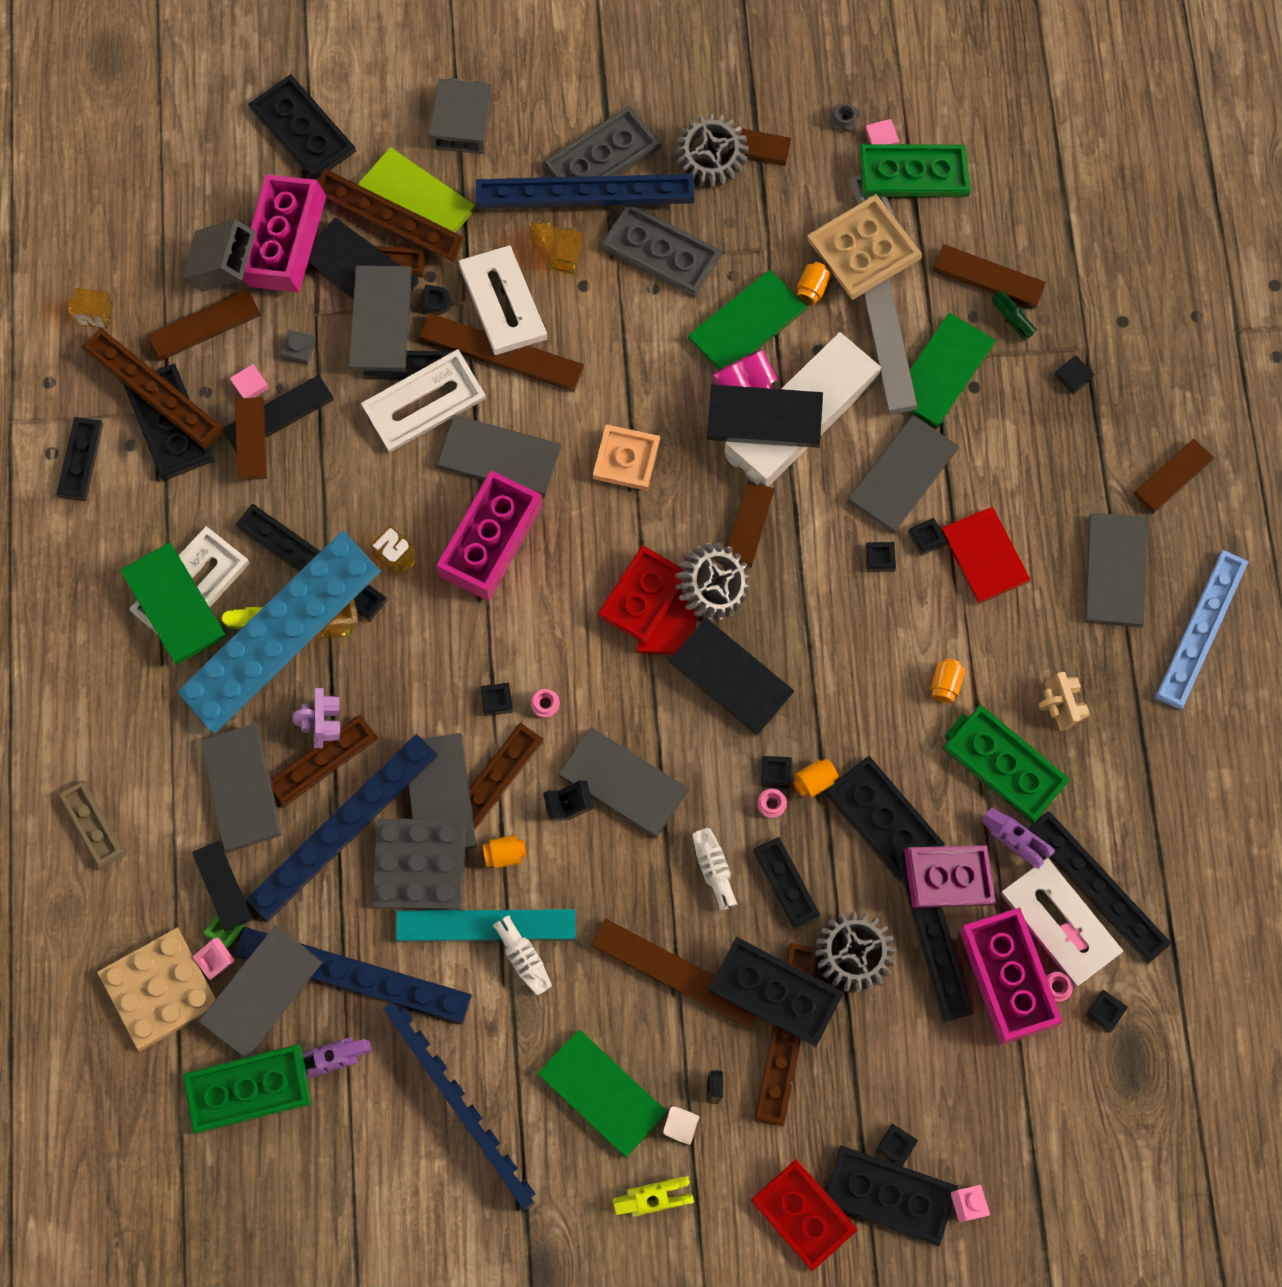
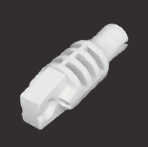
M705 828L693 833L698 862L706 884L713 888L719 910L729 909L728 906L734 907L738 905L728 881L731 879L730 870L722 848L712 830Z
M508 915L502 919L508 931L505 930L500 921L495 923L493 927L507 947L505 954L520 978L524 980L535 995H539L552 986L542 960L529 939L521 937L510 919L511 917Z

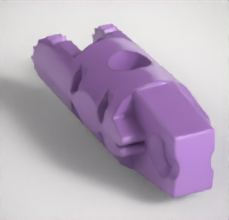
M990 808L984 815L982 824L991 831V834L1036 869H1039L1044 864L1043 859L1036 852L1044 857H1050L1055 852L1050 845L1012 817L1005 816L994 808Z
M352 1037L303 1052L304 1062L314 1059L316 1067L306 1069L307 1079L358 1063L357 1057L372 1052L370 1041L362 1039L353 1042Z

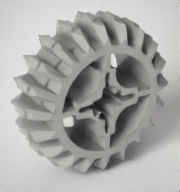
M711 113L707 121H704V118L700 115L698 117L699 124L690 120V130L683 128L681 130L683 137L677 138V144L680 147L675 149V153L680 156L677 159V164L684 166L682 168L683 174H693L694 181L699 177L701 186H704L706 180H709L710 186L713 188L715 187V180H719L720 184L724 186L726 184L725 177L733 181L735 179L734 171L737 173L743 171L741 164L747 163V157L744 154L748 153V146L743 145L747 142V138L745 135H740L742 132L740 126L733 128L734 121L732 119L724 123L723 115L719 116L718 121L714 120V115ZM712 133L721 134V135L727 137L728 139H726V138H721V139L715 138V137L712 135ZM702 135V145L696 147L695 151L690 152L693 142ZM708 141L713 150L716 151V160L711 151L708 150ZM734 148L732 158L722 166L721 157L728 154L729 149ZM696 162L709 163L713 169L702 167Z
M706 543L702 547H694L693 553H686L684 556L686 561L680 562L678 565L683 572L675 575V577L681 579V584L676 585L675 588L683 590L684 594L679 599L688 600L685 609L690 610L694 608L695 616L703 615L704 619L711 620L714 617L715 620H721L724 616L730 617L734 614V611L740 610L742 608L740 602L748 599L744 591L750 590L751 586L745 584V580L749 579L751 575L744 574L743 571L748 564L739 563L741 555L738 553L732 555L733 548H723L721 543L714 544V546L711 543ZM711 560L720 563L724 567L725 571H721L716 566V563L713 564ZM720 577L719 579L715 580V584L707 586L708 584L712 583L711 579ZM701 593H707L711 600L714 599L716 604L707 601Z
M852 911L850 913V921H847L846 916L842 913L838 917L840 925L831 919L828 922L831 930L822 928L820 932L826 939H817L816 945L824 949L817 950L815 956L825 959L820 961L817 966L819 969L829 968L823 977L829 979L834 975L836 977L832 984L834 987H837L840 981L845 982L843 991L848 992L850 985L855 984V992L860 993L862 983H864L866 989L871 991L873 989L872 980L876 984L881 985L883 978L880 974L887 977L891 974V970L887 966H894L896 960L887 955H893L897 950L896 947L887 945L893 942L894 937L892 935L883 936L888 930L886 925L880 929L876 928L879 921L877 917L872 920V923L866 922L868 918L867 913H863L861 920H857L856 912ZM852 930L865 932L874 940H860ZM843 933L846 948L832 956V942L839 934ZM851 944L856 950H864L860 954V960L855 954H847L851 951ZM879 949V963L869 972L866 956ZM837 964H851L860 975L847 973Z

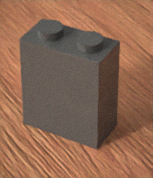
M455 78L438 79L429 135L432 149L485 154L493 101L492 84H487L483 81H459Z
M236 219L195 231L181 280L202 292L242 281L256 231Z

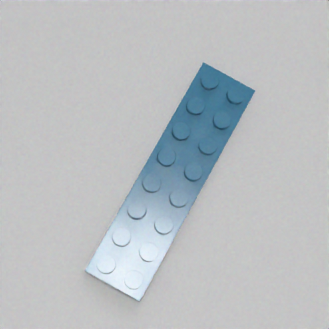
M342 530L177 692L207 728L216 733L345 608L381 570L355 541Z

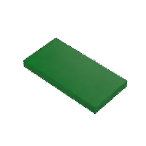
M859 145L858 154L863 196H874L877 194V196L969 197L971 193L965 145Z
M769 269L688 335V340L717 370H720L759 350L803 314L807 306Z
M949 312L909 370L917 410L908 412L938 429L995 345L996 340Z
M171 542L120 570L176 666L227 637Z
M981 704L942 748L1031 824L1036 822L1071 780Z
M580 1029L537 1073L625 1158L633 1152L668 1114L656 1100Z
M299 1044L183 1074L193 1134H200L312 1105L302 1047Z

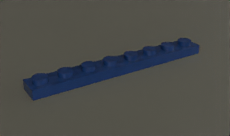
M693 174L476 179L477 209L694 203Z
M415 734L246 900L267 922L270 921L438 757L437 753L420 736Z
M244 927L235 956L248 960L268 933ZM301 944L323 961L310 978L311 980L388 1003L394 1002L398 1006H404L408 1009L464 1024L472 994Z
M392 1002L384 1008L385 1013L526 1212L535 1205L532 1197L536 1195L526 1179L520 1182L513 1172L518 1168L509 1155L506 1154L502 1157L496 1149L500 1142L490 1129L484 1132L478 1123L483 1118L474 1105L471 1104L468 1107L461 1099L465 1095L464 1091L455 1079L449 1082L443 1072L448 1069L438 1054L432 1058L426 1049L430 1046V1043L421 1030L416 1033L409 1025L413 1019L405 1007L402 1006L398 1009L395 1003Z

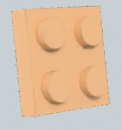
M606 424L593 472V479L648 491L660 444V436Z

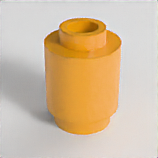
M819 262L806 265L796 287V296L803 303L815 305L817 301L821 300L831 278L828 267Z
M946 658L944 661L937 663L930 687L933 699L943 703H953L954 699L959 696L965 674V669L961 667L959 661Z
M825 758L822 761L818 759L795 774L796 780L793 784L800 796L806 795L811 799L832 786L834 780L839 778L829 759Z
M517 835L490 839V843L482 844L487 867L494 866V869L522 864L521 858L527 857L524 839L518 840Z

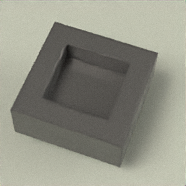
M288 329L280 353L281 358L308 365L316 343L315 336Z

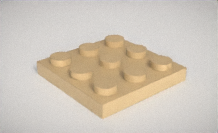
M877 194L807 235L808 242L852 300L922 259L921 251Z
M178 927L97 972L138 1051L146 1049L201 1018L216 1000L212 989L199 965L193 959V954Z

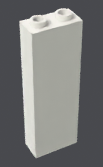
M839 332L782 389L823 392L822 435L879 379L881 366ZM727 441L725 443V457L734 467L739 466L743 469L751 482L769 487L808 447Z

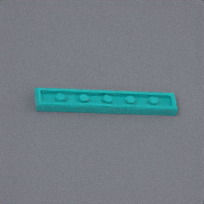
M576 910L397 911L396 941H503L493 925L500 921L505 930L508 931L502 921L508 915L511 917L510 919L521 937H526L529 941H576Z

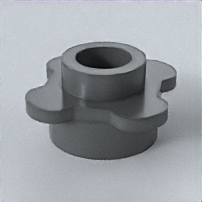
M837 104L834 107L835 114L830 120V125L833 128H845L848 132L854 131L856 129L855 120L860 115L859 110L850 104Z

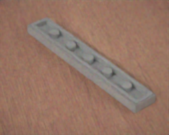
M888 278L865 292L864 298L878 364L881 366L880 373L890 415L917 410V403L891 283Z

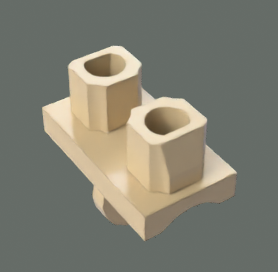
M1065 672L1055 674L1053 679L1044 683L1046 690L1043 693L1046 700L1040 702L1039 707L1041 711H1050L1051 717L1056 718L1060 731H1066L1089 717L1090 713L1087 705L1084 702L1076 704L1073 697L1080 692L1081 688L1077 677H1067Z

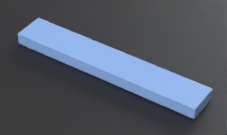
M1225 550L1220 552L1154 699L1180 711L1183 709L1249 561Z

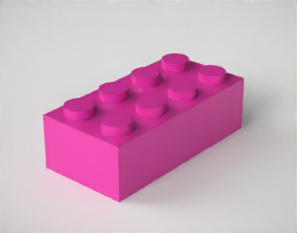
M275 175L265 176L251 224V229L256 231L243 276V280L248 287L300 293L326 200V195L317 180Z
M490 471L436 565L439 577L490 601L542 508L541 494Z
M1019 907L963 925L959 934L1000 1046L1057 1028L1063 1021L1021 908Z

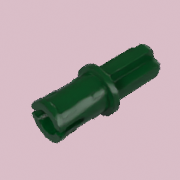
M1003 290L997 292L992 297V303L1006 318L1005 323H1009L1023 341L1034 335L1037 328L1023 314L1022 307L1018 308Z

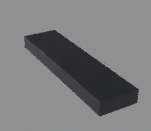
M320 375L265 404L266 438L334 400ZM236 421L223 428V433L237 454Z

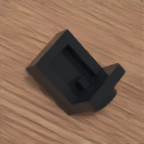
M579 780L559 791L548 790L543 793L550 820H571L594 809L588 782L584 780Z

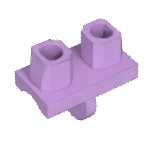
M315 688L313 710L310 709L309 704H302L301 709L293 713V723L300 726L301 731L304 733L309 732L310 726L314 725V748H323V741L339 740L340 721H324V716H339L340 702L339 697L324 696V688Z

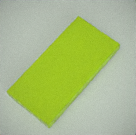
M391 147L358 183V185L455 233L476 210L475 205Z

